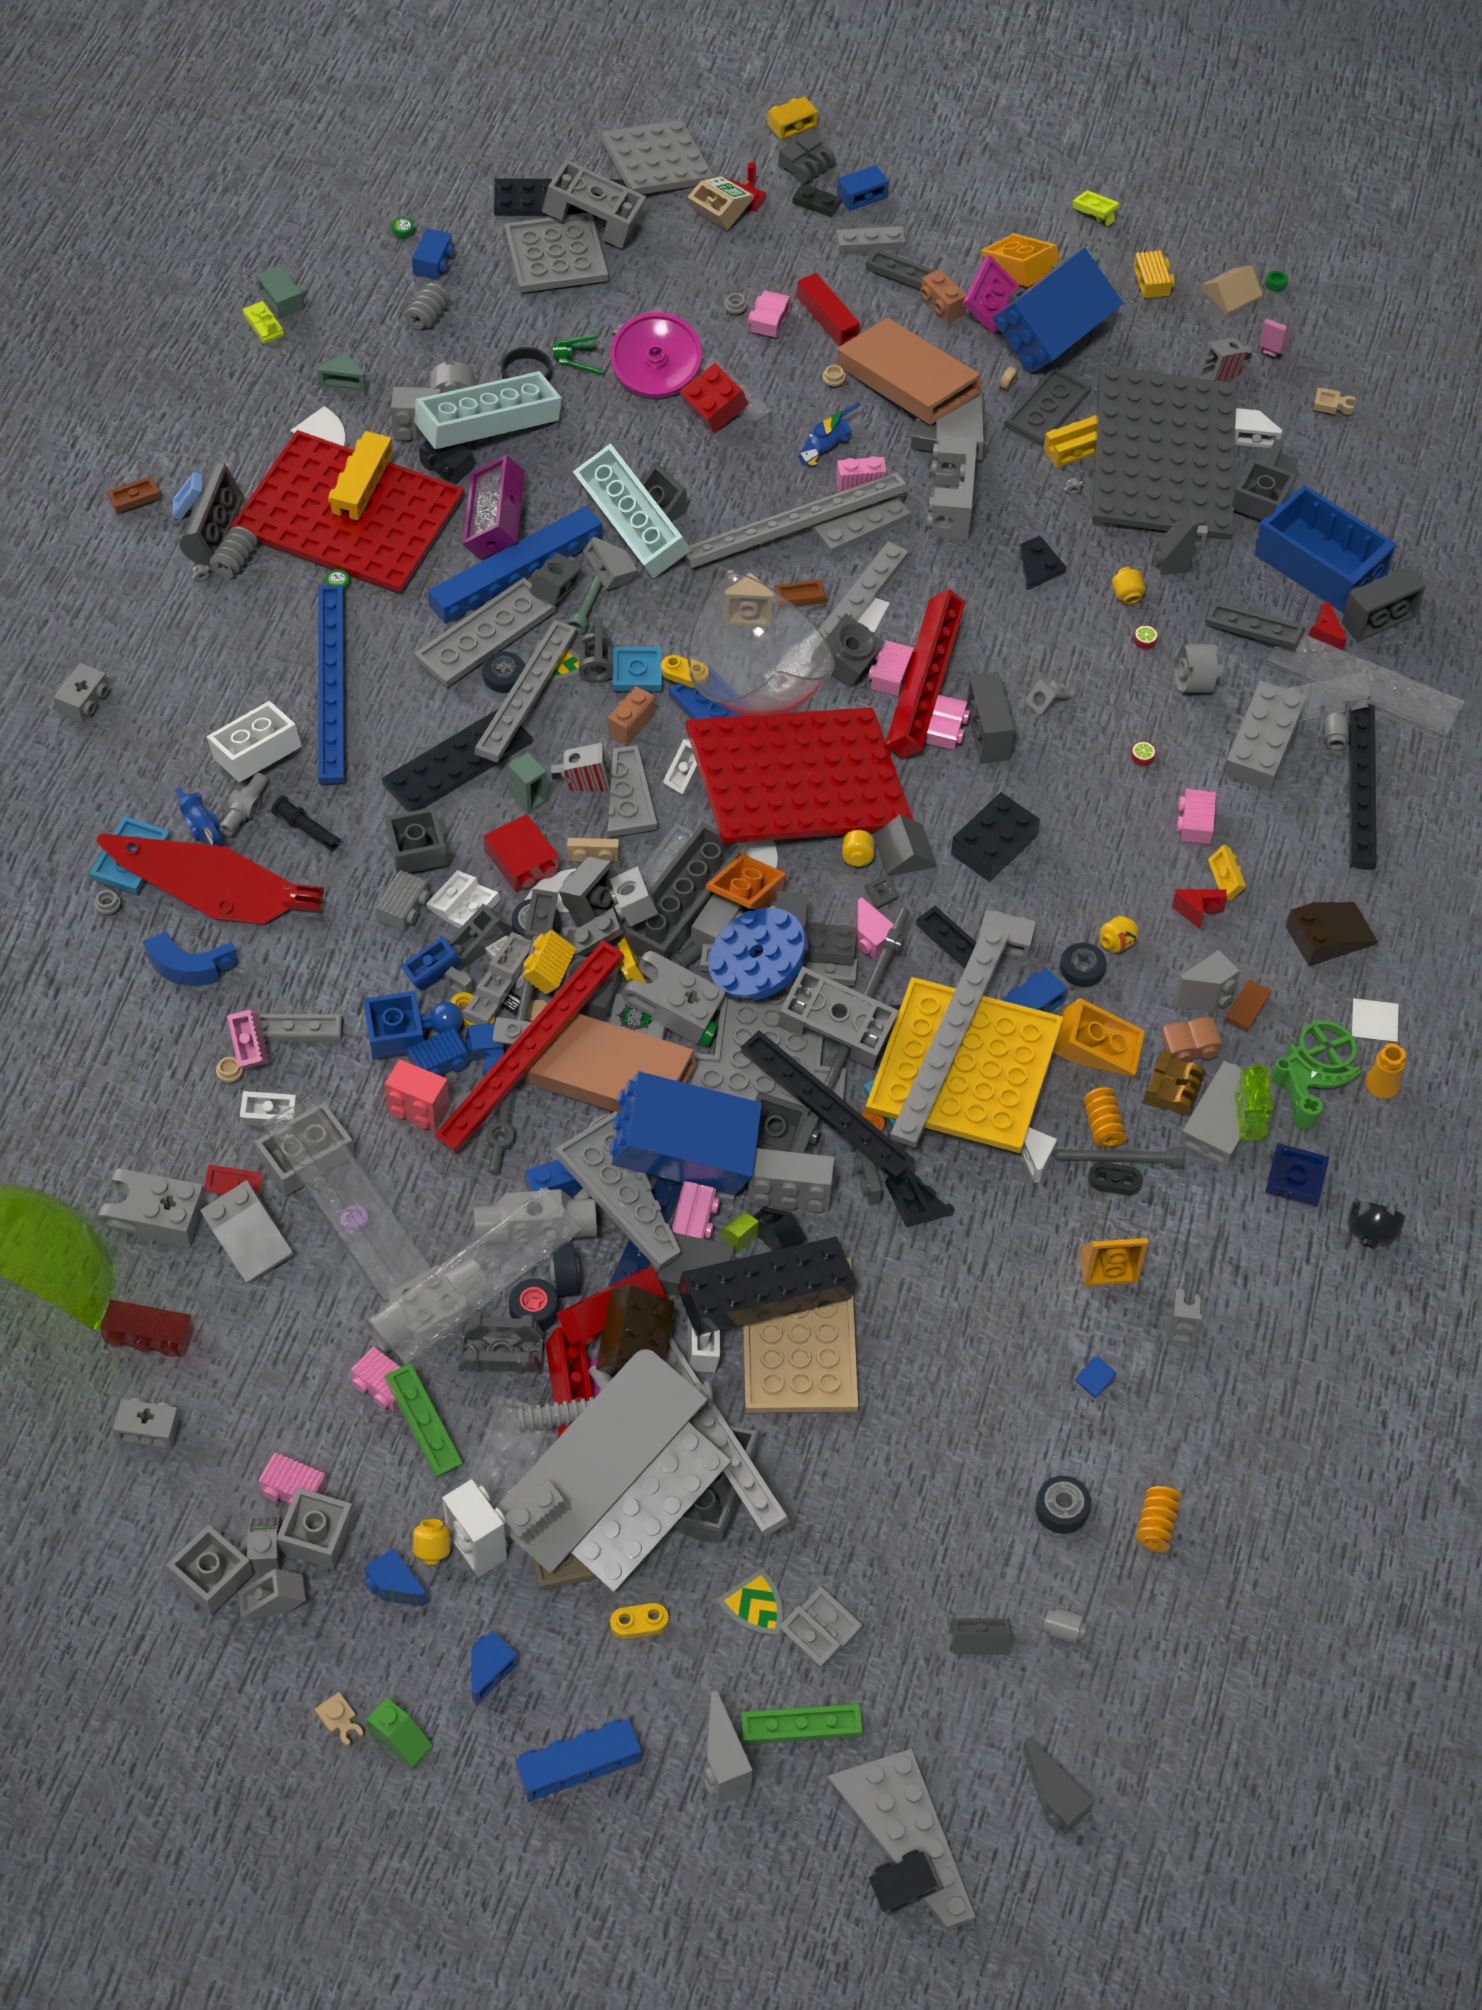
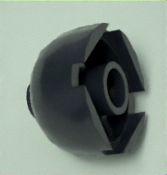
M1355 1201L1352 1202L1349 1213V1226L1354 1236L1361 1239V1245L1374 1249L1377 1248L1378 1244L1386 1245L1393 1242L1400 1235L1405 1222V1215L1395 1210L1394 1215L1387 1211L1386 1206L1366 1201H1358V1204Z

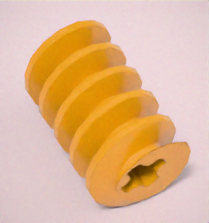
M1107 1087L1092 1090L1084 1097L1083 1101L1086 1107L1090 1131L1093 1135V1142L1095 1145L1104 1148L1119 1146L1127 1140V1135L1123 1133L1125 1127L1121 1124L1123 1119L1119 1115L1120 1108L1116 1106L1118 1103V1099L1114 1097L1116 1092Z
M1155 1486L1146 1491V1499L1140 1514L1141 1520H1139L1137 1526L1139 1530L1136 1531L1135 1538L1146 1549L1155 1552H1166L1170 1549V1545L1166 1542L1172 1540L1173 1536L1169 1532L1175 1529V1525L1172 1522L1177 1520L1175 1512L1179 1511L1180 1505L1178 1501H1181L1182 1495L1175 1489Z

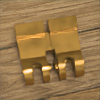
M1162 1049L1143 1104L1163 1110L1167 1108L1179 1115H1189L1194 1107L1193 1103L1196 1101L1201 1081L1204 1079L1205 1069L1196 1063H1186L1171 1057V1052Z

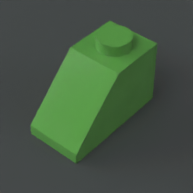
M388 1698L366 1719L369 1733L412 1769L433 1748V1744L411 1717Z

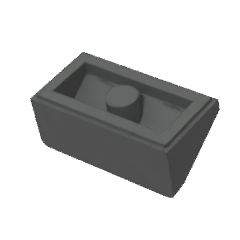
M952 1619V1649L954 1654L1011 1653L1012 1631L1010 1619Z

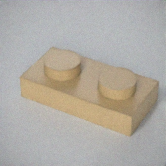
M568 838V861L583 862L587 857H593L610 862H618L619 839Z

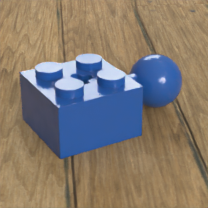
M416 991L363 999L372 1059L408 1054L407 1048L409 1046L412 1047L414 1044L417 1045L424 1040L422 1030L433 1028L437 1033L441 1034L451 1030V1028H455L458 1031L463 1023L461 1009L452 1002H441L434 1006L431 1013L420 1015Z

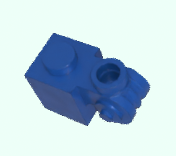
M495 1023L468 1025L465 1034L469 1059H486L482 1069L484 1077L504 1055L503 1048H506V1044L494 1043L492 1041Z

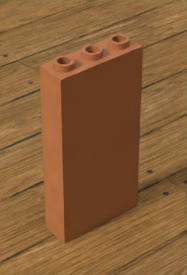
M888 317L837 348L838 366L929 425H932L981 393V377L978 372Z
M577 1013L520 1081L619 1113L620 1106L617 1105L619 1091L621 1089L624 1090L629 1079L632 1080L638 1071L687 1083L697 1063L693 1049Z

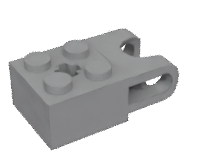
M648 951L644 953L640 959L639 968L652 983L646 984L637 980L628 982L622 990L623 1000L652 1016L651 1020L698 1044L705 1028L716 1012L725 991L655 952Z
M116 1169L111 1178L113 1187L117 1192L128 1197L119 1204L106 1203L102 1205L97 1216L99 1222L104 1227L135 1233L141 1238L191 1247L202 1215L200 1210L206 1204L203 1185L126 1169Z

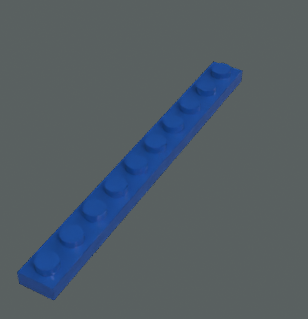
M318 585L319 784L344 783L343 585Z

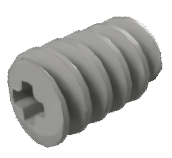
M428 282L406 310L404 316L407 323L417 330L430 328L432 322L441 314V310L445 309L446 304L450 302L448 292L439 284Z
M243 527L231 528L210 559L212 570L221 577L232 579L233 574L239 572L240 567L244 565V560L249 557V553L257 545V537Z

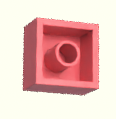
M399 1059L384 1084L388 1112L395 1118H404L413 1122L419 1128H428L436 1131L450 1108L447 1079Z

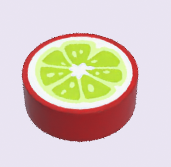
M1141 625L1134 632V643L1143 649L1153 648L1157 644L1158 631L1150 625Z
M1147 741L1136 742L1131 749V759L1140 766L1150 765L1155 760L1156 748Z

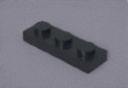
M933 906L917 918L916 925L962 967L966 968L977 942L937 906Z

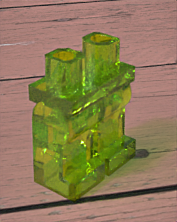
M1251 1065L1249 1069H1241V1077L1234 1095L1236 1114L1238 1116L1239 1139H1266L1268 1134L1266 1122L1269 1120V1115L1273 1113L1269 1071L1265 1065Z

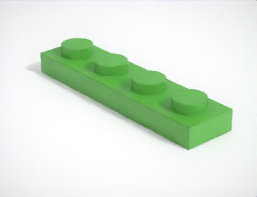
M408 1363L386 1374L384 1379L435 1478L460 1466L462 1461L412 1364Z
M860 1704L741 1712L743 1745L862 1737L863 1733Z

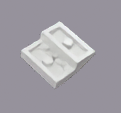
M457 870L426 903V906L440 918L460 929L483 903L493 909L501 898L498 892L479 885L476 877Z

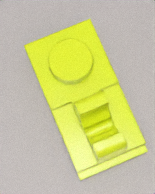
M1088 190L1072 200L1074 209L1096 216V220L1099 223L1105 219L1107 226L1115 221L1114 212L1120 207L1119 202Z
M263 301L243 309V316L264 344L284 336L283 328Z

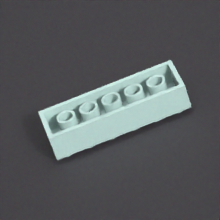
M538 371L418 398L415 404L414 423L434 449L444 448L558 421L562 398L543 374Z
M611 443L573 471L582 486L653 579L691 551L682 535Z

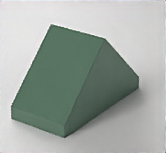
M347 353L318 367L320 386L365 391L364 371Z

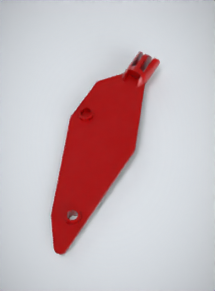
M100 834L97 837L98 845L122 868L213 919L266 924L289 909L321 912L324 887L293 884L225 846ZM131 847H136L135 851H129Z

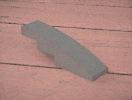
M514 932L510 934L490 962L488 972L476 987L475 996L463 1012V1019L477 1025L489 1024L524 967V962L529 956L530 939H525Z

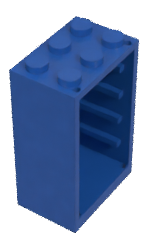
M1083 248L1061 262L992 317V320L1008 341L1009 346L1018 355L1023 366L1031 374L1055 360L1124 303L1087 249Z
M1303 485L1298 491H1293L1284 504H1279L1270 517H1265L1259 525L1260 534L1255 542L1257 545L1255 556L1325 602H1330L1334 608L1344 614L1349 593L1354 588L1365 586L1377 578L1381 579L1388 575L1397 543L1308 486Z
M640 1071L636 1073L632 1080L629 1079L624 1090L621 1089L619 1091L617 1105L620 1106V1109L613 1123V1130H616V1136L612 1140L609 1154L613 1155L611 1165L682 1183L687 1181L714 1187L718 1192L734 1196L752 1178L761 1102Z

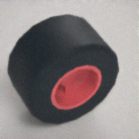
M530 1278L517 1284L509 1296L510 1317L521 1319L522 1316L531 1315L538 1322L542 1331H546L554 1325L558 1318L556 1313L559 1312V1298L556 1289L549 1282L542 1279Z

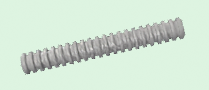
M704 1381V1384L700 1385L699 1382H696L693 1387L708 1399L705 1404L707 1407H711L713 1396L710 1383ZM589 1397L587 1401L581 1398L580 1402H576L573 1399L571 1403L563 1401L562 1404L554 1402V1405L551 1406L549 1403H545L544 1407L537 1404L536 1408H532L531 1405L527 1406V1409L518 1407L517 1419L519 1430H521V1433H525L526 1429H530V1432H532L534 1428L543 1430V1427H548V1429H552L554 1425L557 1428H561V1424H565L568 1427L594 1398Z

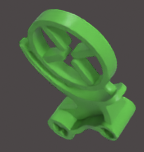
M1317 1021L1306 1026L1298 1040V1047H1295L1294 1043H1288V1057L1279 1058L1270 1075V1081L1273 1084L1283 1085L1287 1090L1291 1106L1295 1111L1293 1115L1294 1123L1302 1129L1313 1128L1323 1109L1321 1100L1310 1095L1307 1088L1340 1087L1350 1083L1361 1074L1359 1066L1354 1068L1351 1065L1357 1051L1353 1036L1344 1027L1334 1022ZM1321 1030H1328L1342 1037L1331 1041L1327 1056L1333 1065L1321 1063L1313 1058L1322 1054L1325 1049L1327 1038ZM1312 1032L1320 1045L1306 1050L1304 1037ZM1348 1044L1350 1058L1342 1062L1334 1049Z

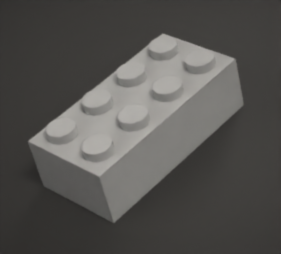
M1260 680L1228 756L1224 775L1271 791L1302 716L1307 696Z

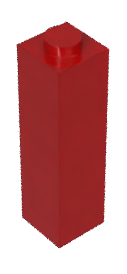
M817 273L797 281V298L839 347L859 335L860 322Z

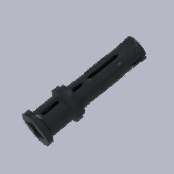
M285 795L280 796L274 802L271 808V813L274 816H280L286 820L287 825L291 828L301 829L330 852L338 848L340 845L338 843L341 842V839L308 817L302 807L293 805Z

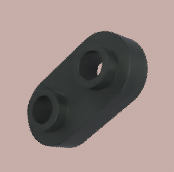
M1098 1162L1091 1166L1088 1181L1096 1190L1133 1195L1141 1189L1143 1176L1138 1169L1131 1166ZM1098 1177H1103V1178L1105 1179V1181H1101V1180H1099V1179H1097V1178H1098ZM1129 1181L1132 1185H1127L1124 1182Z

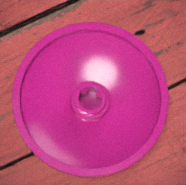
M663 312L645 313L630 319L617 331L610 350L611 365L618 381L630 392L646 398H666L680 393L698 375L702 363L701 343L697 333L683 319Z

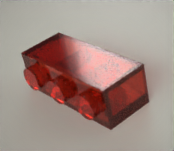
M111 1299L100 1326L103 1341L109 1345L116 1347L121 1345L130 1346L142 1352L156 1351L168 1357H175L176 1355L185 1357L194 1329L192 1318L189 1314Z

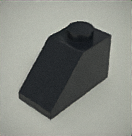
M763 1207L753 1215L759 1221L758 1238L772 1251L800 1245L807 1239L792 1212Z

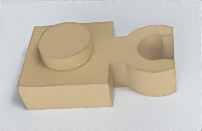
M1318 387L1313 410L1336 414V411L1340 410L1344 414L1352 415L1356 398L1353 396L1340 397V391Z
M339 1692L314 1709L315 1714L331 1736L340 1732L341 1742L347 1749L351 1747L350 1741L347 1739L349 1734L355 1733L361 1740L364 1738L362 1728L357 1724L351 1723L357 1719L356 1714Z

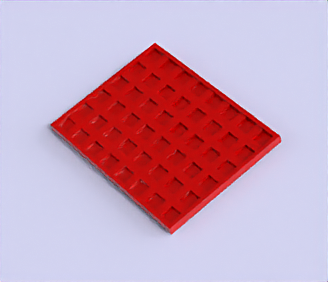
M296 430L234 519L230 529L233 527H243L251 531L257 537L259 543L334 570H344L348 575L402 593L464 497V488L389 462L359 521L350 519L349 510L344 509L341 516L332 514L331 503L328 502L329 493L332 489H335L339 474L344 472L347 459L353 455L355 450Z
M873 707L686 720L685 728L722 844L842 835L853 830L877 832L898 815H903L913 820L889 750L884 746L885 739Z

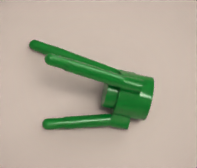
M598 335L554 341L553 358L554 360H559V365H569L593 373L604 374L603 370L568 360V358H573V350L596 349L597 346L595 344H573L598 339Z

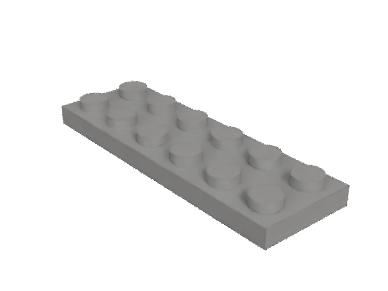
M522 578L415 652V660L447 688L483 663L490 655L500 651L556 611V604L552 605L530 593L532 584L525 578Z

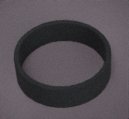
M517 348L507 353L502 359V379L511 378L506 374L505 370L512 362L519 359H535L542 362L548 368L544 377L549 383L551 381V360L546 353L537 348Z

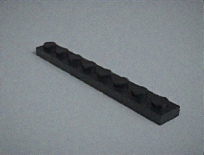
M1350 702V867L1375 869L1377 864L1375 705Z
M760 1030L741 1046V1053L808 1107L893 1180L897 1181L915 1164L913 1157Z

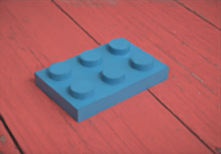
M123 816L113 835L168 841L171 838L169 830ZM131 847L129 851H135L136 847ZM104 850L89 873L91 880L136 895L145 882L144 879L122 868Z

